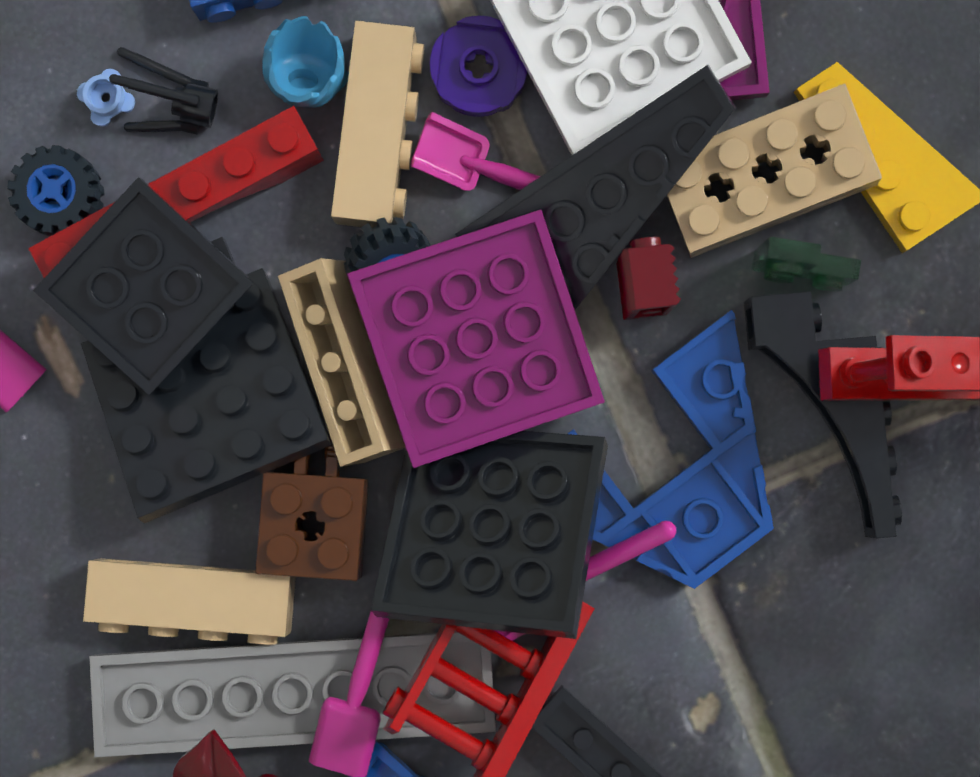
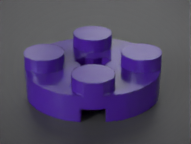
M469 16L457 21V25L449 28L445 34L443 32L437 38L431 51L430 73L440 100L455 111L473 117L490 116L497 112L508 110L525 86L527 70L500 20L489 16ZM476 55H484L486 64L493 66L491 73H484L482 78H474L472 71L465 70L466 62H474Z

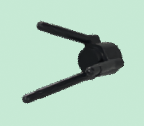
M124 47L118 48L117 54L120 57L182 85L177 86L174 90L116 74L110 75L109 81L112 84L172 100L171 113L172 115L180 116V120L127 122L124 124L125 131H182L198 135L200 126L211 128L217 109L218 90L209 88V82L192 79Z

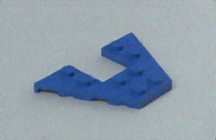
M732 310L651 370L709 446L710 450L634 508L604 470L593 540L611 547L662 521L672 522L676 527V535L672 540L633 559L693 589L774 529L770 505L767 502L765 491L766 482L763 466L760 464L756 442V427L752 405L746 387L745 367L741 359L734 321L736 318ZM574 429L568 433L578 435Z

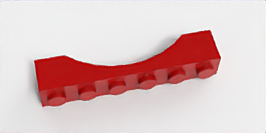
M292 106L152 181L148 185L191 223L238 199L279 185L324 160L295 106ZM115 202L28 248L44 278Z

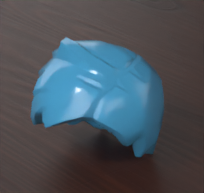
M301 16L294 20L285 19L276 30L271 32L265 44L262 56L264 81L275 96L291 106L300 108L322 107L331 101L347 84L349 73L345 67L344 52L338 36L332 34L327 24L323 21L312 24L307 16Z

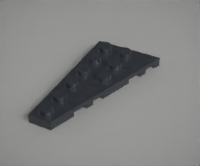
M708 64L455 235L459 237L541 209L574 310H576L734 112L736 106Z

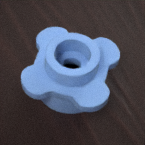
M106 69L102 74L91 77L77 89L78 99L84 102L90 109V119L97 126L104 127L109 125L112 117L121 112L129 113L135 106V98L131 93H127L122 86L112 84L109 81L110 75H120L114 69ZM106 93L110 94V100L103 102L102 96Z

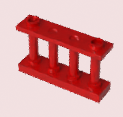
M891 335L885 337L886 348L828 347L818 349L821 400H980V337Z
M582 601L576 639L548 636L541 651L534 648L532 652L495 630L442 624L406 689L403 690L397 687L388 700L382 714L389 717L383 729L391 734L399 733L406 721L471 759V766L477 769L473 777H506L595 608ZM455 631L521 669L520 675L526 679L517 695L510 693L506 696L441 658ZM430 676L497 714L496 720L501 725L492 741L486 738L482 742L415 703Z

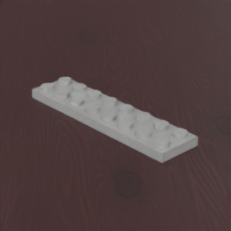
M455 631L441 658L493 688L491 652ZM437 633L384 636L370 686L361 704L362 706L377 710L381 716L376 740L430 736L406 721L399 733L391 734L383 729L389 717L382 714L397 687L403 690L406 689ZM363 637L280 642L275 645L249 644L94 654L89 656L94 758L188 752L211 730L217 732L229 749L313 744L324 700L328 697H335L347 701L350 679ZM429 677L415 703L468 734L496 732L494 712L436 678Z

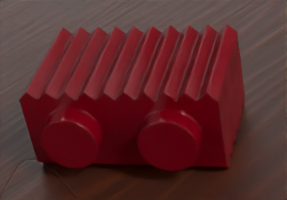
M645 237L631 240V247L624 249L616 262L623 320L667 315L681 300L676 295L680 290L675 285L679 279L674 275L677 268L672 264L676 259L671 254L675 248L670 244H661L660 237Z

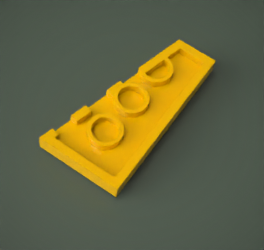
M838 62L794 91L797 99L802 101L844 83L846 84L882 175V179L877 186L864 190L861 193L902 253L980 203V189Z

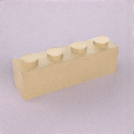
M355 21L331 217L336 224L362 227L369 223L373 228L377 226L376 219L385 217L388 224L392 223L393 217L404 219L407 189L399 188L401 169L410 170L413 141L405 140L407 121H416L419 97L418 92H411L413 73H422L424 60V44L417 43L415 27Z
M320 258L281 274L278 278L339 465L342 467L371 461L404 449L405 445L345 272L344 262L346 261Z
M103 558L89 560L83 621L99 623L98 631L108 633H128L129 625L148 626V635L177 637L179 629L198 630V639L226 641L228 640V633L248 634V643L275 645L278 644V637H286L292 630L296 577L256 574V570Z

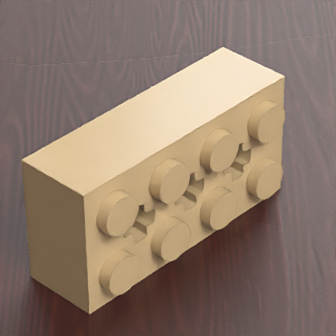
M844 83L714 135L667 194V197L692 258L877 186L882 179V175ZM813 143L816 148H824L826 153H823L821 158L823 163L815 165L812 158L803 160L800 154L805 153L807 144ZM767 162L769 167L777 166L779 171L775 172V181L773 183L767 184L764 177L755 179L752 173L758 171L759 163ZM720 180L722 185L730 184L733 190L727 191L728 200L719 203L716 196H706L705 191L711 190L712 182Z

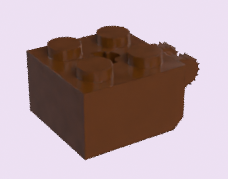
M333 443L325 449V476L308 475L309 461L312 454L295 460L294 474L264 473L256 574L358 581L362 578L369 489L368 479L339 477L340 465ZM311 511L316 512L317 521L325 522L324 533L318 532L315 534L318 538L317 540L309 538L308 531L302 528V521L309 519L307 513Z

